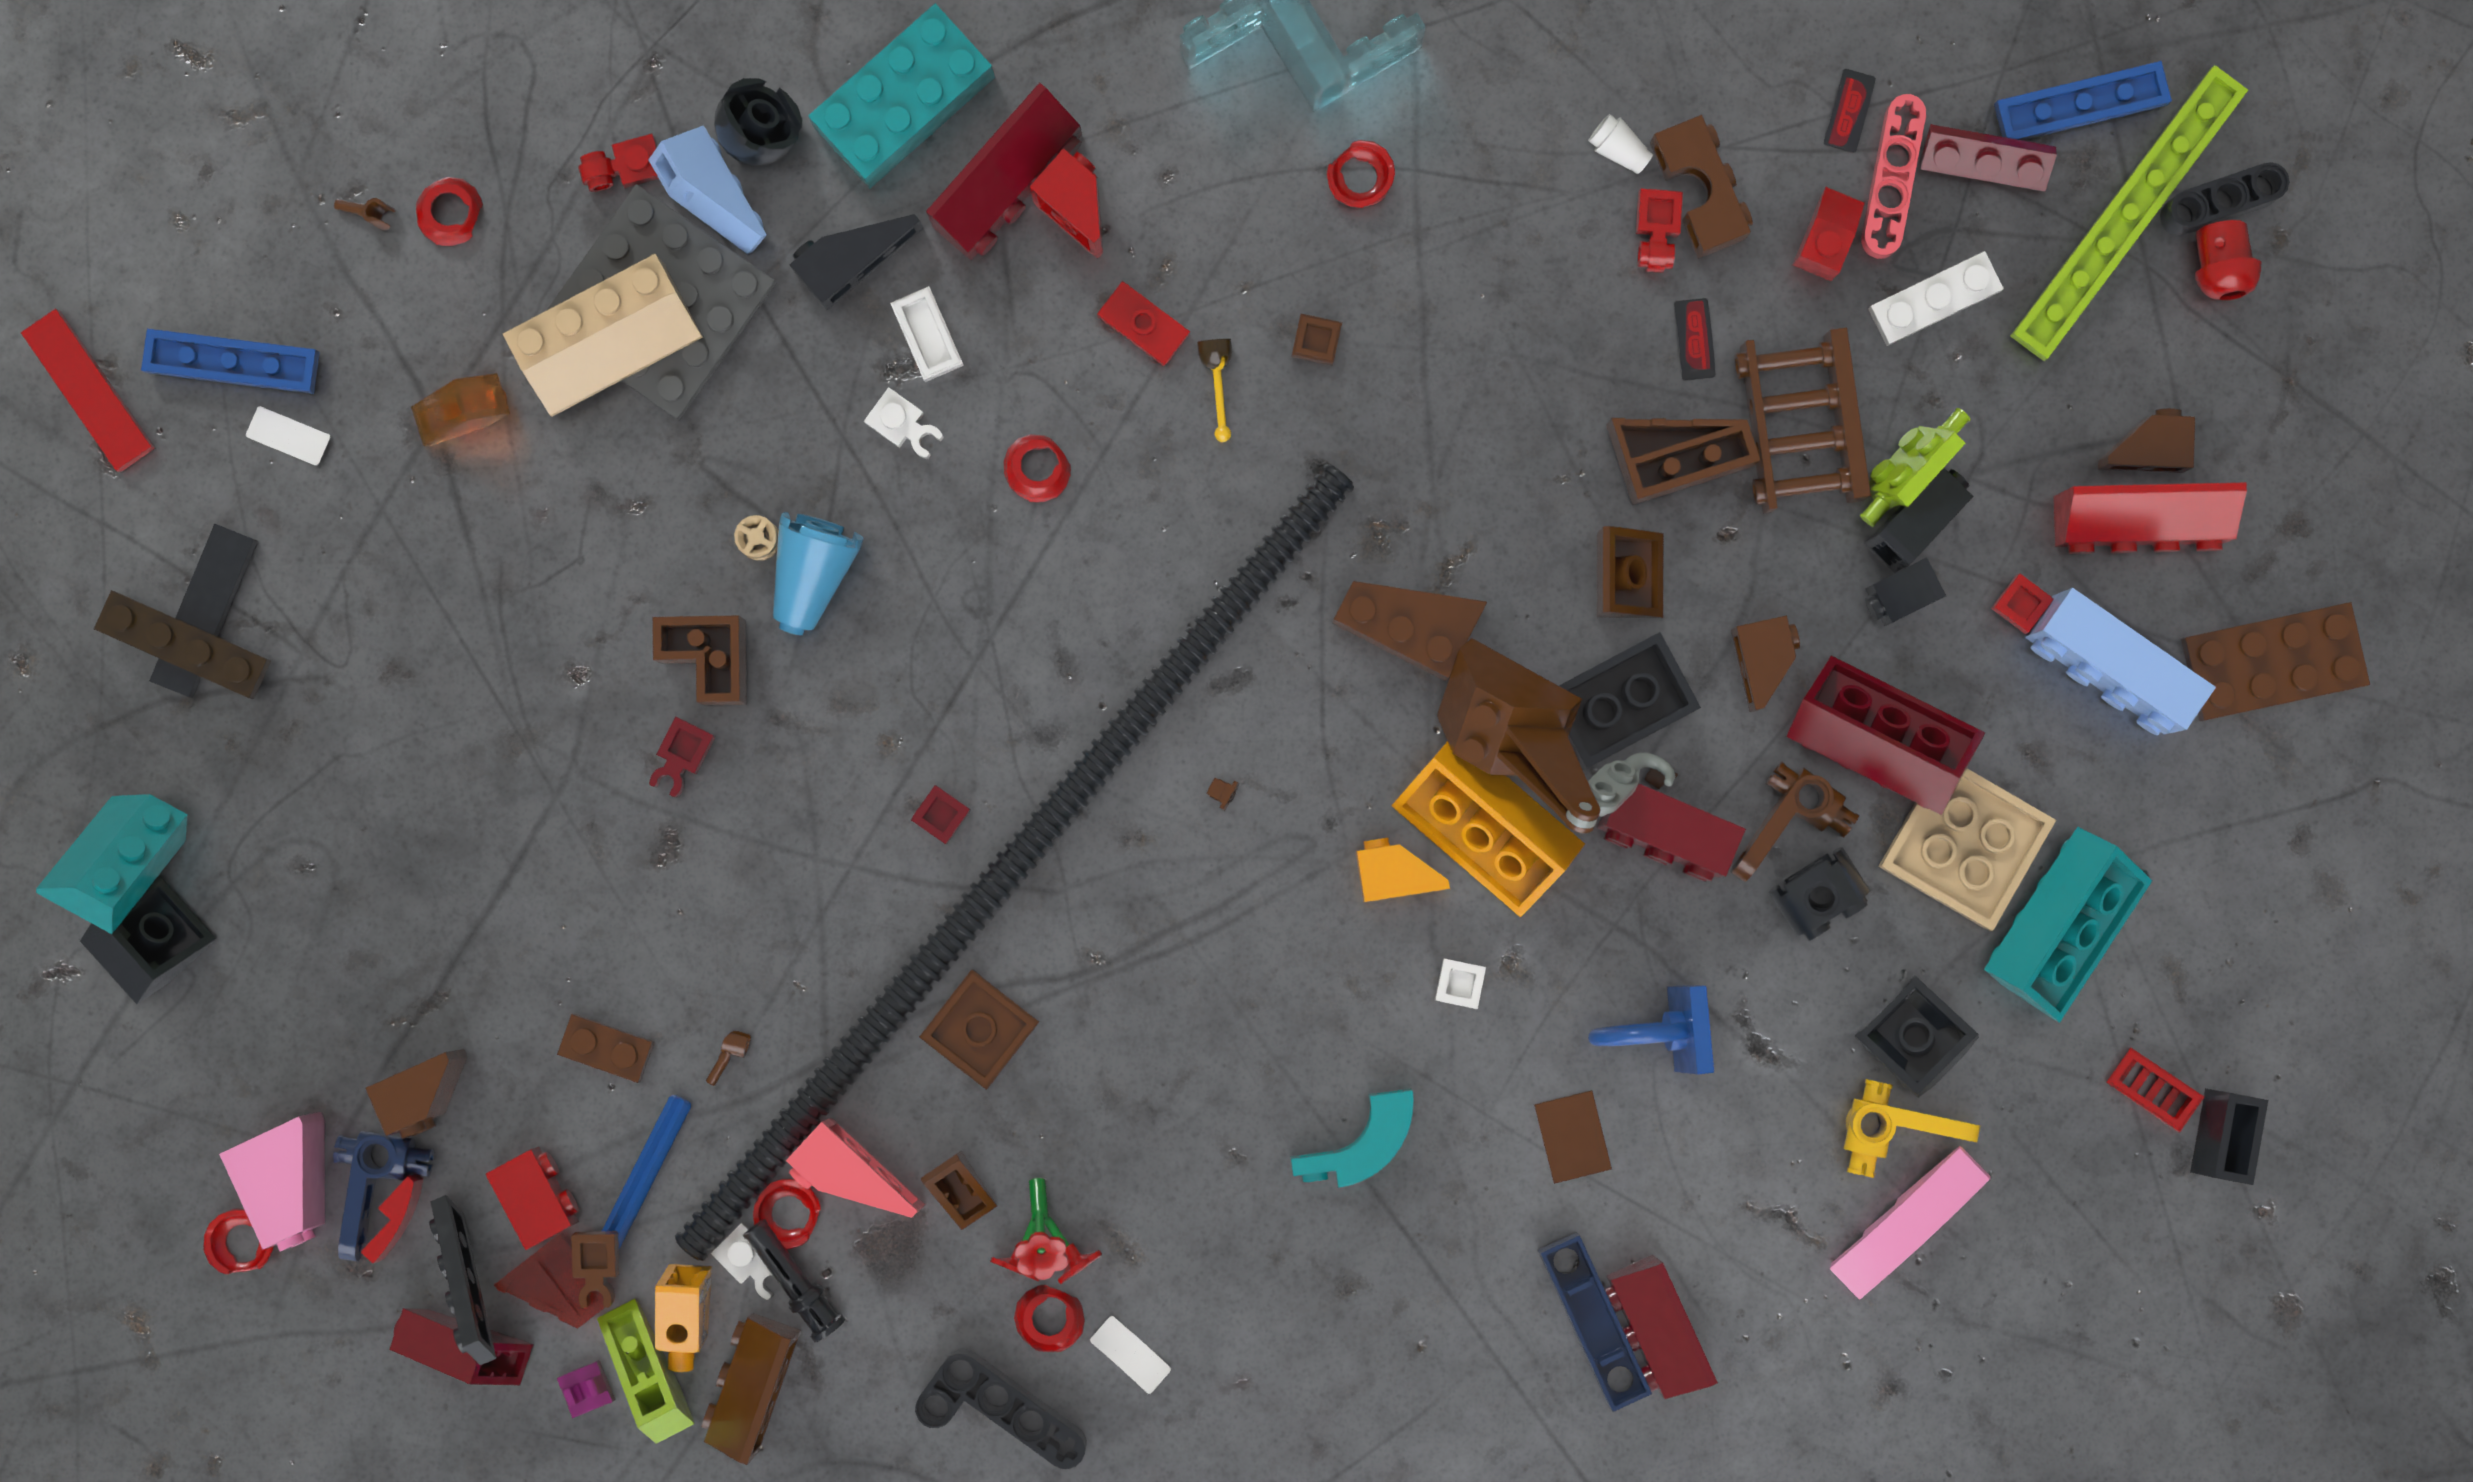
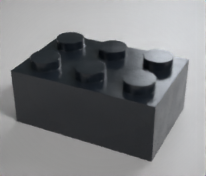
M1661 632L1559 685L1563 689L1582 698L1568 736L1582 770L1593 766L1701 708Z

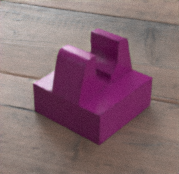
M600 1360L557 1378L572 1419L615 1400Z

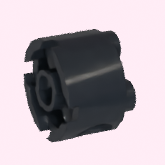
M1843 847L1833 851L1834 860L1827 853L1784 880L1786 885L1783 886L1785 888L1784 891H1782L1779 885H1776L1769 891L1796 936L1804 934L1807 940L1811 941L1831 928L1829 920L1840 913L1845 918H1849L1868 905V900L1865 896L1870 892V889ZM1818 886H1825L1833 892L1834 897L1826 904H1818L1811 899L1810 892Z

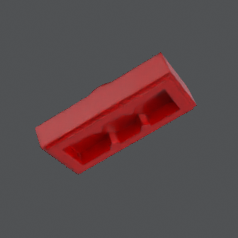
M1124 281L1119 284L1097 313L1098 318L1164 367L1190 335L1188 329Z

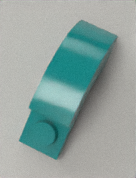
M1410 1088L1368 1094L1370 1113L1362 1134L1353 1143L1338 1150L1290 1156L1293 1176L1302 1175L1303 1182L1327 1180V1172L1335 1171L1337 1185L1340 1188L1359 1183L1379 1172L1396 1155L1408 1134L1413 1115V1090Z

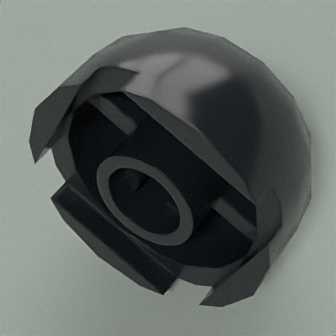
M743 78L731 84L718 103L714 120L716 136L727 154L737 161L751 166L769 165L782 159L798 140L803 122L798 106L788 93L781 88L775 92L771 88L765 87L764 85L767 81L759 78Z

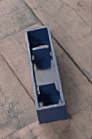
M1576 1232L1539 1249L1540 1257L1612 1412L1652 1395L1580 1235ZM1564 1248L1574 1250L1579 1258L1576 1270L1568 1274L1559 1272L1554 1266L1555 1254ZM1619 1366L1629 1369L1633 1377L1630 1388L1623 1392L1612 1390L1607 1381L1609 1372Z

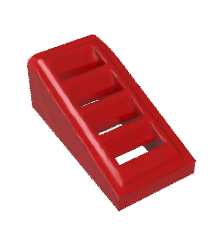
M2133 1048L2129 1049L2106 1082L2178 1133L2182 1131L2204 1099L2203 1095ZM2138 1063L2144 1068L2132 1085L2128 1087L2123 1081L2134 1065ZM2152 1073L2158 1079L2146 1096L2143 1097L2137 1092ZM2165 1083L2173 1088L2160 1107L2152 1102ZM2181 1093L2187 1099L2175 1117H2173L2167 1111Z

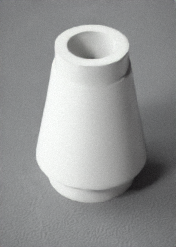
M1610 114L1603 119L1588 140L1595 146V152L1632 170L1636 174H1639L1653 156L1621 117L1615 119Z

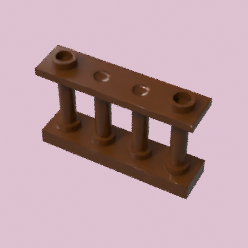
M1847 327L1829 330L1823 336L1824 342H1820L1819 347L1756 355L1754 340H1747L1740 346V353H1735L1736 374L1738 379L1744 378L1751 432L1760 457V461L1756 464L1758 479H1753L1752 481L1753 497L1756 505L1762 504L1763 514H1769L1778 509L1776 499L1778 497L1839 490L1840 494H1846L1847 503L1864 501L1871 496ZM1821 364L1822 368L1828 367L1830 384H1825L1824 389L1762 397L1759 372ZM1820 406H1827L1828 410L1834 409L1836 426H1831L1830 431L1768 439L1765 414ZM1833 448L1834 452L1840 451L1842 468H1837L1836 473L1774 481L1771 464L1772 455Z

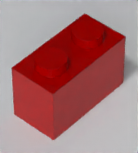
M540 1147L530 1149L485 1174L525 1250L540 1244L579 1222L575 1215L579 1212L575 1198L568 1189L564 1191L561 1189L555 1177L559 1174L557 1164L548 1151L542 1153Z

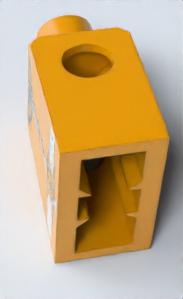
M669 1264L655 1286V1349L658 1351H668V1370L692 1371L694 1369V1353L700 1351L708 1336L712 1266Z

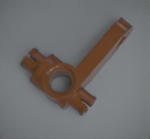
M1781 761L1773 771L1777 775H1770L1766 785L1773 787L1782 795L1731 869V873L1743 882H1746L1762 863L1793 816L1804 819L1821 832L1829 826L1844 838L1852 829L1849 825L1857 822L1859 814L1852 812L1843 805L1846 796L1831 787L1826 779L1814 775L1804 767L1796 773ZM1805 785L1814 787L1819 794L1818 804L1813 809L1805 808L1799 801V792Z

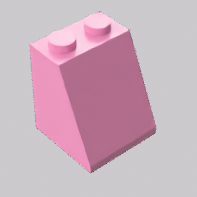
M321 1112L296 1117L219 1154L262 1249L277 1245L281 1252L316 1237L312 1229L325 1224V1119Z

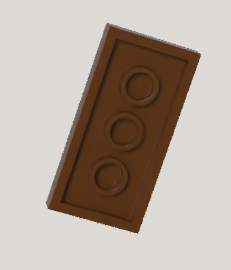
M2352 602L2181 639L2187 667L2216 687L2199 711V721L2370 685Z

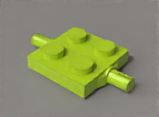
M1956 408L1941 426L1939 425L1937 428L1919 426L1908 431L1898 443L1900 448L1890 459L1880 462L1870 474L1872 478L1869 481L1870 492L1874 501L1860 514L1863 521L1874 527L1889 509H1893V507L1898 505L1909 507L1965 445V442L1957 433L1971 420L1968 414L1962 409Z

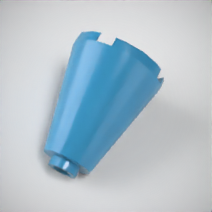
M789 512L781 514L778 530L773 618L780 622L779 629L795 635H803L804 630H814L862 547L864 538L860 534L854 532L852 539L842 535L844 527L804 514H797L796 521H791Z

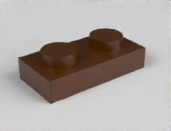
M571 1014L557 1055L639 1083L655 1042L580 1015Z

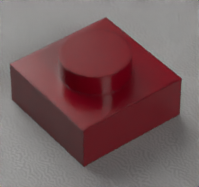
M934 785L911 818V821L947 845L971 809L937 785Z

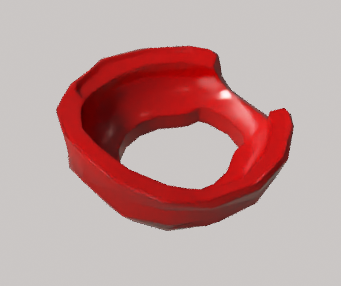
M1358 140L1352 142L1351 146L1333 163L1328 164L1327 168L1329 188L1335 199L1347 206L1357 208L1374 205L1383 200L1392 186L1395 176L1394 161L1387 150L1374 141ZM1355 158L1359 161L1367 162L1375 169L1377 175L1376 184L1368 192H1353L1345 184L1340 170L1350 159Z
M446 177L437 180L425 188L417 199L418 227L425 237L437 245L454 246L465 243L473 237L472 231L480 208L483 206L482 199L475 187L464 179ZM444 193H452L459 196L465 205L469 206L468 217L462 225L454 224L449 226L438 223L433 218L431 212L432 203L436 197Z
M1030 434L1018 438L1007 449L1003 461L1004 475L1009 486L1018 496L1029 502H1045L1057 498L1066 488L1071 476V464L1068 462L1065 454L1051 438L1044 435ZM1049 448L1058 460V465L1054 468L1053 473L1042 481H1033L1027 478L1021 469L1023 456L1033 449Z
M781 1179L771 1182L761 1192L754 1205L753 1221L755 1225L765 1219L785 1249L790 1250L802 1246L809 1240L821 1207L818 1198L811 1188H804L795 1179ZM785 1196L799 1199L810 1210L809 1220L805 1227L788 1230L778 1226L772 1215L773 1206L776 1201Z
M232 1209L218 1215L209 1223L204 1234L203 1251L209 1264L220 1273L231 1274L254 1269L260 1270L267 1263L273 1251V1246L262 1249L259 1242L256 1258L249 1262H238L236 1257L229 1251L227 1246L229 1232L238 1225L252 1227L245 1209Z
M1039 1285L1026 1291L1017 1302L1014 1315L1017 1332L1026 1343L1037 1351L1062 1352L1071 1347L1083 1334L1085 1319L1083 1308L1078 1298L1048 1285ZM1048 1297L1057 1298L1067 1306L1065 1327L1061 1332L1051 1336L1038 1332L1032 1320L1034 1310L1038 1305L1046 1301Z

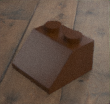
M464 1049L444 1052L365 1088L386 1136L400 1133L401 1138L405 1139L436 1127L434 1118L446 1113L465 1065L467 1055Z

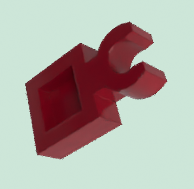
M675 716L656 754L667 761L664 767H660L652 773L649 785L657 788L660 780L664 776L669 775L674 781V786L669 795L678 797L684 789L685 782L682 775L685 769L694 774L698 773L716 736Z

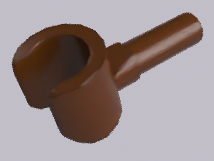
M372 198L365 204L336 199L334 203L335 209L358 214L365 221L381 230H388L391 227L381 220L382 215L387 211L396 213L395 208L377 198Z
M735 1030L724 1038L719 1059L708 1075L707 1083L713 1086L716 1085L729 1063L731 1055L745 1058L750 1045L751 1035Z

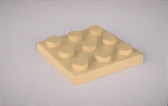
M1967 768L1942 815L1923 808L1916 802L1914 803L1878 867L1986 930L1993 931L2056 820Z

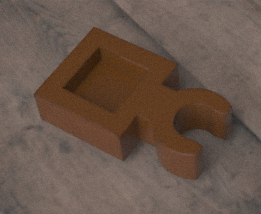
M618 1231L574 1232L571 1235L573 1278H585V1286L579 1293V1304L581 1308H587L591 1304V1291H599L604 1298V1308H609L614 1302L615 1292L612 1285L607 1282V1277H617L619 1275Z

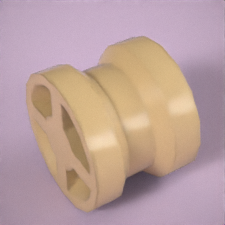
M759 515L749 516L737 525L734 533L735 543L738 549L748 558L756 561H765L777 553L778 528L767 518Z

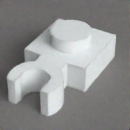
M889 387L864 420L866 425L899 448L906 439L910 440L916 454L924 459H929L931 454L921 447L922 438L926 435H932L939 441H942L944 438L940 430L935 426H921L918 424L924 415L923 411Z
M742 1222L711 1254L740 1284L751 1276L755 1280L757 1293L762 1298L768 1300L773 1296V1293L766 1287L765 1280L772 1273L767 1269L749 1242L744 1239L743 1234L749 1227L745 1222Z

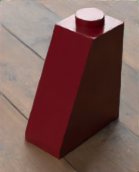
M403 1308L401 1316L395 1324L394 1337L389 1350L470 1385L520 1386L534 1344L490 1330L496 1359L479 1365L467 1352L463 1354L455 1342L453 1330L458 1327L456 1318L429 1309Z

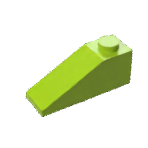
M634 1298L598 1317L597 1321L637 1428L657 1444L694 1425L695 1423L682 1389L673 1371L668 1370V1360L664 1352L655 1349V1334L639 1302Z

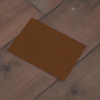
M1592 1090L1534 1105L1554 1184L1612 1170Z

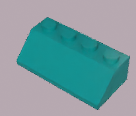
M2077 827L2070 839L2063 844L2059 856L2047 874L2038 882L2036 891L2024 909L2015 917L2013 926L2001 944L1992 952L1990 961L1984 970L2002 986L2060 1023L2153 880L2118 846Z

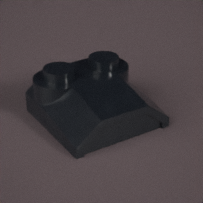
M1914 976L1905 989L1866 1028L1859 1031L1855 1038L1899 1080L1904 1088L1919 1098L1935 1086L1968 1052L1979 1038V1034L1919 978Z

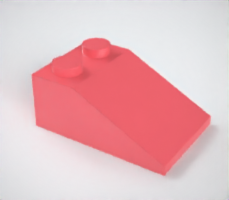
M832 1117L822 1121L786 1160L793 1167L789 1171L790 1175L806 1189L813 1186L821 1192L911 1218L925 1205Z

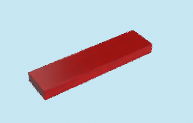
M55 308L21 332L116 471L121 473L155 449L60 310Z

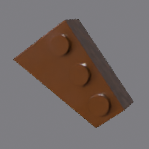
M1611 418L1606 424L1632 505L1754 467L1760 461L1748 420L1744 419L1666 420V418Z
M1353 581L1332 624L1446 682L1454 667L1459 649L1468 641L1487 602Z

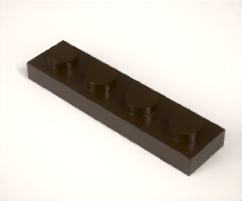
M111 590L94 627V630L250 699L255 698L271 663V660L113 590Z

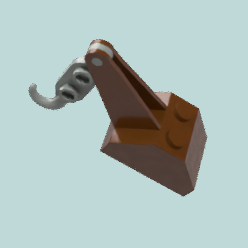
M1473 638L1459 649L1437 713L1452 753L1490 775L1518 776L1555 811L1571 830L1578 833L1592 832L1599 816L1613 813L1635 792L1639 783V772L1642 768H1653L1660 771L1665 776L1664 783L1666 786H1671L1675 780L1673 768L1663 758L1650 753H1636L1624 761L1616 760L1604 765L1587 781L1568 739L1582 698Z

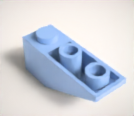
M704 125L660 142L648 160L669 197L747 255L753 253L767 235L764 231L763 222L758 213L750 207L743 194L740 181L735 175L731 174L722 158L718 143L710 137Z

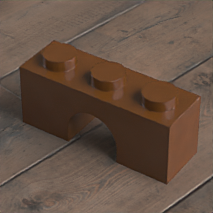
M1699 115L1655 133L1650 141V145L1665 181L1678 176L1689 175L1701 181L1706 189V203L1688 211L1682 219L1698 259L1744 241L1751 232L1749 226L1753 225L1752 216L1744 201L1739 203L1733 190V187L1737 185L1735 175L1729 163L1722 164L1717 152V148L1720 147V141L1712 124L1706 125L1703 116Z

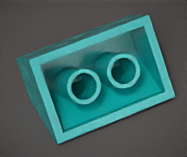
M151 794L111 796L38 885L36 893L112 934L185 843L188 814Z

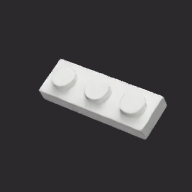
M1984 251L1870 306L1868 310L1886 346H1889L2001 292L2004 288Z

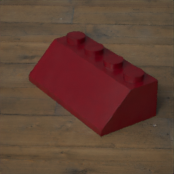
M1040 82L926 210L932 227L970 260L978 253L984 256L997 242L998 236L995 233L1005 222L1011 225L1019 218L1026 208L1023 201L1031 193L1030 185L1064 148L1073 156L1082 144V141L1079 140L1082 136L1080 124Z
M1831 655L1804 697L1786 737L1800 743L1809 750H1814L1839 763L1846 769L1853 770L1877 782L1883 788L1891 789L1916 802L1919 806L1942 815L1986 732Z

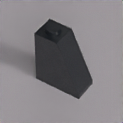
M1943 468L1909 507L1900 506L1864 544L1893 573L1909 566L1973 498V495L1967 490L1969 483L1954 469L1947 471Z

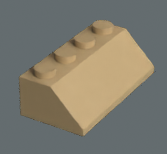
M656 254L503 333L520 369L551 417L703 338L665 264Z

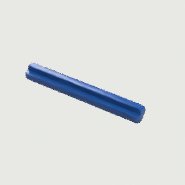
M671 1095L668 1098L602 1231H618L619 1249L691 1108V1103L680 1096Z

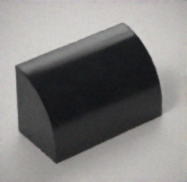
M2205 1088L2190 1173L2254 1185L2269 1100Z

